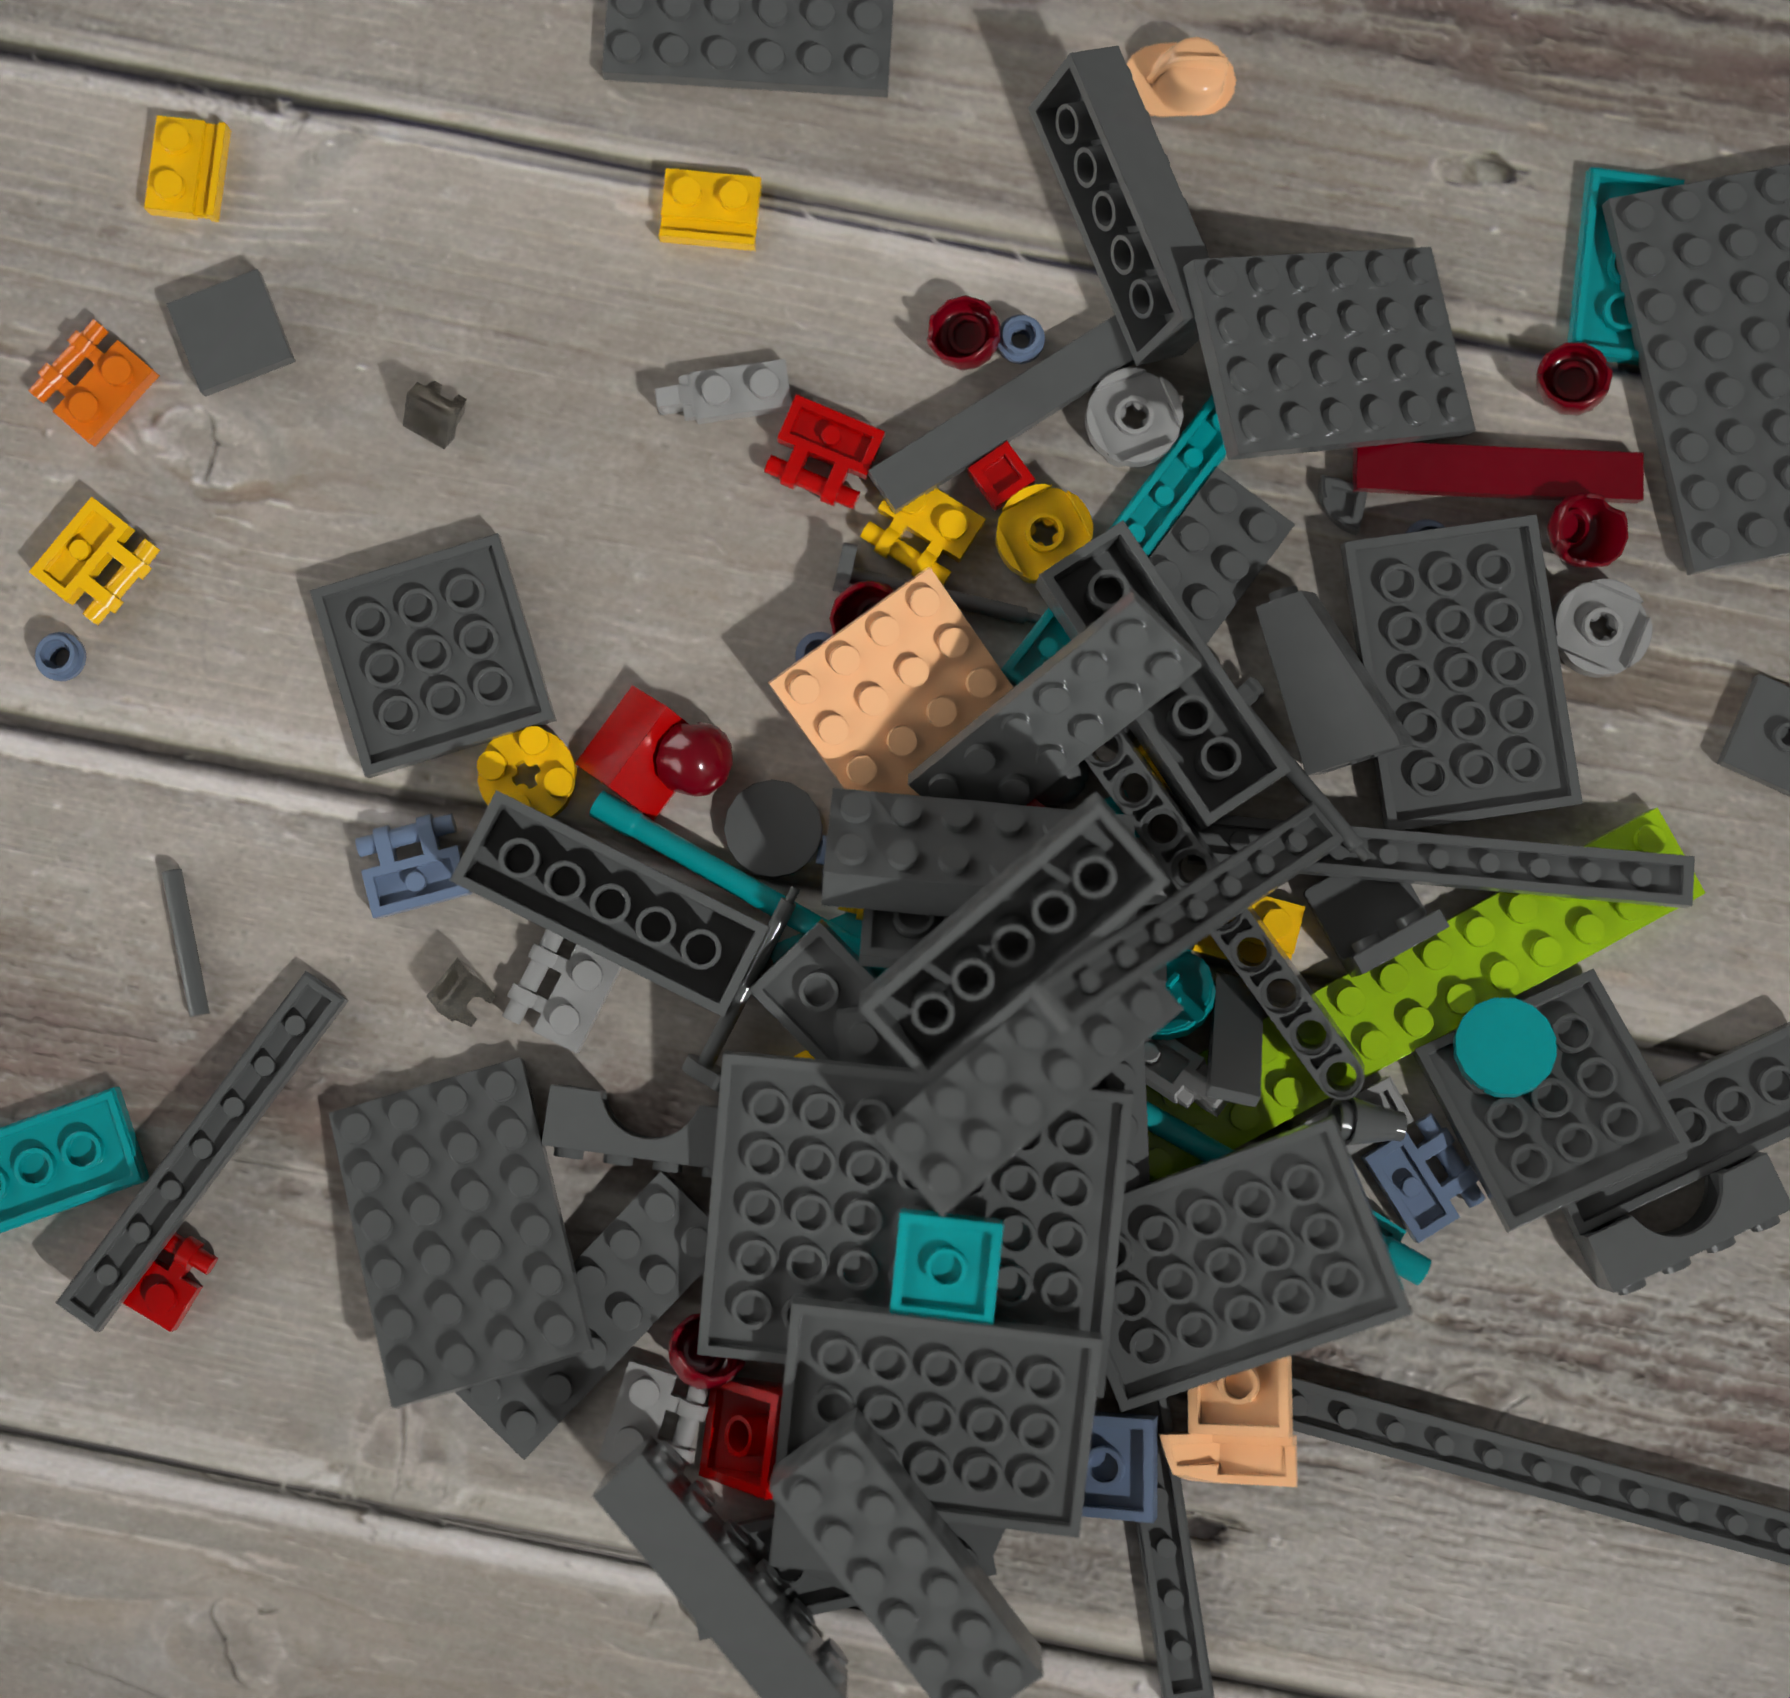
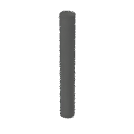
M182 869L162 872V878L189 1017L210 1014Z

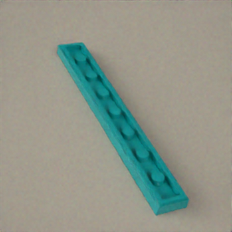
M1213 394L1110 526L1112 528L1123 520L1147 557L1155 550L1227 455ZM1049 607L1001 669L1009 682L1014 686H1017L1071 641Z

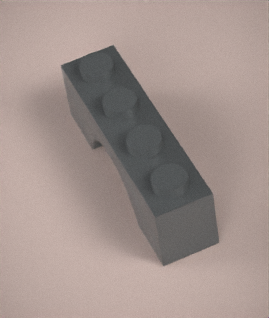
M552 1084L549 1090L541 1145L554 1147V1156L570 1159H583L584 1151L603 1153V1163L632 1166L633 1158L653 1160L652 1169L664 1172L682 1173L683 1165L703 1167L701 1176L712 1178L718 1106L702 1104L692 1119L681 1130L667 1136L651 1137L638 1134L619 1121L610 1106L606 1090Z
M1756 1152L1705 1176L1704 1194L1699 1208L1686 1223L1678 1228L1665 1232H1653L1644 1227L1633 1216L1624 1214L1582 1235L1573 1234L1597 1287L1613 1293L1617 1292L1618 1295L1633 1293L1646 1286L1645 1278L1662 1271L1663 1274H1671L1680 1271L1691 1264L1689 1258L1704 1250L1707 1253L1722 1251L1736 1243L1734 1236L1749 1229L1752 1232H1760L1780 1223L1779 1215L1790 1210V1199L1768 1153Z

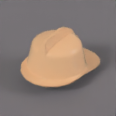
M1191 37L1177 43H1159L1146 46L1133 54L1127 62V66L1133 76V81L1150 116L1211 115L1226 107L1234 95L1236 78L1233 66L1219 47L1208 39Z

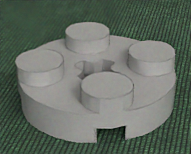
M1131 367L1109 374L1100 381L1087 405L1085 427L1088 438L1097 452L1103 455L1108 463L1116 467H1142L1152 464L1166 455L1179 436L1183 421V406L1178 392L1168 380L1162 376L1159 379L1153 374L1145 373L1146 369ZM1132 406L1135 412H1145L1147 418L1141 421V428L1133 429L1131 425H1125L1121 419L1126 416V407Z
M1602 578L1582 583L1563 595L1556 604L1552 614L1559 657L1564 664L1579 674L1600 678L1617 675L1637 663L1646 653L1653 631L1651 617L1647 618L1646 611L1641 605L1644 601L1638 592L1623 582ZM1602 616L1607 619L1606 628L1611 630L1612 634L1611 637L1603 636L1598 640L1593 636V631L1589 626L1590 622H1595Z

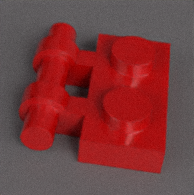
M796 394L777 436V442L793 449L788 461L770 455L764 472L781 479L780 484L794 490L798 486L821 496V502L833 507L838 503L854 510L861 492L845 486L844 482L848 473L867 480L868 470L872 468L885 438V431ZM808 456L833 466L828 478L804 468Z
M175 1232L164 1247V1250L174 1255L171 1266L156 1258L123 1304L169 1332H173L178 1329L203 1288L202 1285L187 1277L189 1271L194 1267L208 1275L216 1265L218 1257L204 1250V1243L190 1235L184 1238Z

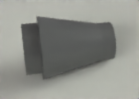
M1351 1097L1347 1100L1335 1099L1328 1111V1117L1334 1115L1346 1146L1382 1141L1400 1142L1404 1139L1407 1132V1117L1404 1112L1393 1111L1356 1097Z

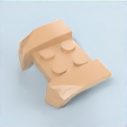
M1291 1355L1188 1390V1431L1159 1434L1173 1475L1189 1481L1298 1487L1297 1435H1293Z

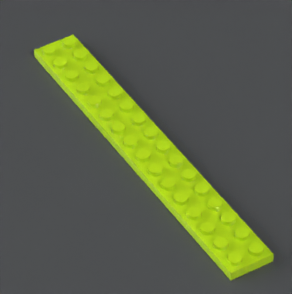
M1658 807L1646 811L1582 846L1684 855ZM1695 873L1693 900L1706 894ZM1496 892L1446 919L1450 927L1365 974L1351 978L1350 974L1346 973L1313 992L1361 1057L1365 1068L1364 1078L1411 1054L1416 1048L1457 1029L1461 1019L1476 1004L1494 997L1514 998L1678 908ZM1269 1016L1263 1018L1261 1097L1256 1107L1229 1102L1218 1117L1199 1107L1195 1102L1188 1109L1179 1103L1176 1105L1146 1085V1099L1148 1102L1231 1149L1245 1144L1329 1098L1319 1087ZM1306 1020L1298 1026V1035L1305 1043L1318 1044L1326 1038V1030L1320 1022ZM1208 1048L1198 1053L1205 1058L1206 1065L1208 1064ZM1346 1062L1333 1063L1327 1069L1329 1079L1337 1085H1348L1356 1078L1354 1068ZM1148 1131L1150 1181L1203 1162Z

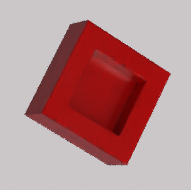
M1008 441L974 463L967 470V474L994 511L1003 507L1014 494L1023 488L1034 485L1036 480Z

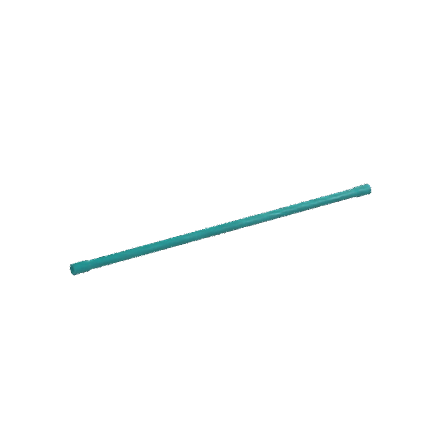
M604 790L598 795L590 809L589 816L625 837L636 839L771 917L781 897L786 898L783 894L650 820L638 809ZM794 902L797 906L787 926L805 935L815 924L823 919L860 956L861 939ZM869 967L878 977L888 969ZM1147 1101L1148 1131L1203 1162L1234 1151ZM1382 1234L1398 1275L1416 1286L1421 1284L1430 1269L1432 1260L1395 1238Z

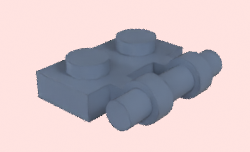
M452 813L436 818L432 814L416 818V823L391 829L389 825L374 828L373 834L355 839L360 857L377 853L380 866L361 870L374 919L473 894L471 891L450 881L463 856L461 847L458 845L444 849L440 847V836L457 832ZM421 842L422 855L398 861L396 848Z
M1433 1113L1426 1114L1415 1122L1425 1138L1416 1146L1406 1132L1402 1141H1385L1361 1156V1159L1410 1237L1418 1244L1460 1218L1450 1201L1456 1195L1460 1194L1469 1208L1480 1204L1486 1199L1476 1183L1479 1179L1471 1165L1465 1166L1452 1145L1455 1142L1452 1134L1447 1127L1441 1128ZM1435 1155L1448 1174L1446 1180L1440 1184L1425 1162Z

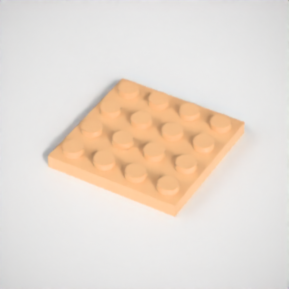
M931 567L925 568L768 682L843 789L916 796L920 795L908 785V774L1013 689L1009 680Z

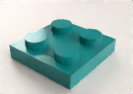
M901 1208L890 1312L993 1325L1004 1219L946 1213L941 1217L938 1212Z

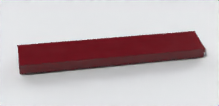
M1410 442L1353 448V492L1563 501L1567 496L1579 493H1593L1605 496L1607 503L1638 504L1644 500V452Z

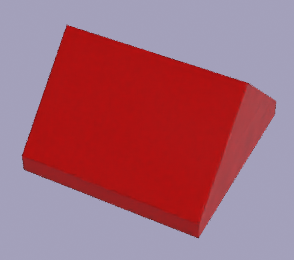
M632 685L575 764L655 821L675 794V791L668 789L658 777L656 759L660 743L674 725L689 723L669 707Z
M735 1377L717 1389H710L709 1409L706 1416L699 1468L700 1477L765 1500L773 1499V1494L769 1491L774 1465L776 1464L784 1383Z

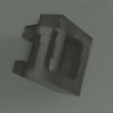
M434 380L425 386L417 382L407 392L403 426L440 448L445 449L455 438L456 428L465 413L467 399L459 394L452 401L440 395L442 385Z
M457 958L426 997L435 1009L450 1021L454 1022L456 1020L472 1027L477 1018L467 1009V1004L474 997H481L486 1002L491 1003L496 995L470 966Z

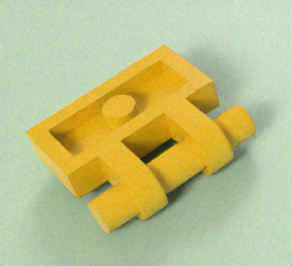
M936 488L930 493L923 494L896 514L893 513L883 499L878 507V512L892 520L890 526L884 530L869 521L860 537L874 545V552L885 559L891 556L912 569V576H916L925 568L931 567L944 586L952 572L937 563L942 553L960 562L983 527L986 519ZM906 530L929 544L923 553L900 540Z
M91 496L30 569L29 573L71 605H74L84 592L93 597L94 600L82 614L99 626L110 611L115 614L124 604L121 598L138 578L144 580L152 570L149 564L161 550L146 538L142 540L133 553L123 545L136 530ZM114 557L122 566L108 583L103 586L95 579Z

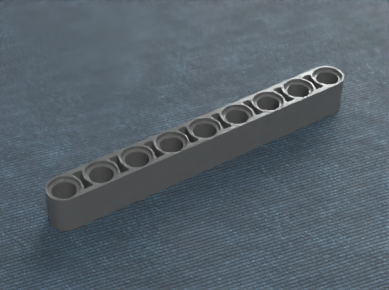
M1121 730L1114 736L1119 743V751L1113 760L1109 762L1103 761L1094 751L1085 758V761L1123 814L1135 816L1134 829L1179 890L1192 882L1187 880L1181 872V863L1187 855L1201 857L1207 865V871L1220 862L1125 731ZM1133 773L1142 775L1148 783L1147 795L1139 802L1130 800L1123 791L1125 779ZM1159 814L1170 815L1177 823L1178 831L1176 837L1170 842H1163L1157 839L1152 831V823ZM1249 907L1237 915L1234 920L1227 922L1210 934L1322 1091L1329 1097L1337 1100H1347L1354 1097L1361 1090L1364 1083L1365 1068L1361 1057L1253 907ZM1247 937L1260 939L1266 947V957L1258 963H1250L1244 960L1239 952V944L1242 939ZM1278 978L1287 979L1294 984L1296 997L1293 1001L1285 1004L1275 1002L1269 995L1268 985ZM1306 1020L1318 1021L1326 1030V1038L1318 1044L1305 1043L1298 1035V1026ZM1346 1062L1354 1068L1356 1078L1348 1085H1337L1329 1079L1327 1069L1333 1063Z

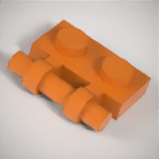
M93 319L81 333L78 330L74 331L67 339L70 345L51 365L46 362L37 372L40 378L28 391L44 404L58 390L65 398L52 412L88 443L96 447L157 380L159 375L118 339L105 354L96 346L109 332ZM87 357L95 365L75 386L67 378Z

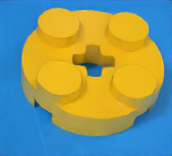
M1035 484L1023 488L1007 501L998 518L995 540L997 550L1005 565L1013 573L1019 575L1023 581L1035 584L1039 574L1092 540L1093 521L1086 505L1077 495L1068 490L1065 492L1059 488H1052V485ZM1042 522L1046 528L1052 526L1056 528L1057 533L1052 536V545L1045 546L1042 542L1036 543L1031 536L1036 533V523Z
M529 726L521 731L493 739L477 760L478 787L487 805H489L497 790L554 818L568 806L572 798L575 780H577L575 759L561 739L538 726ZM523 763L529 767L537 765L540 769V772L535 776L537 785L533 788H529L525 783L517 785L514 778L519 774L518 767Z

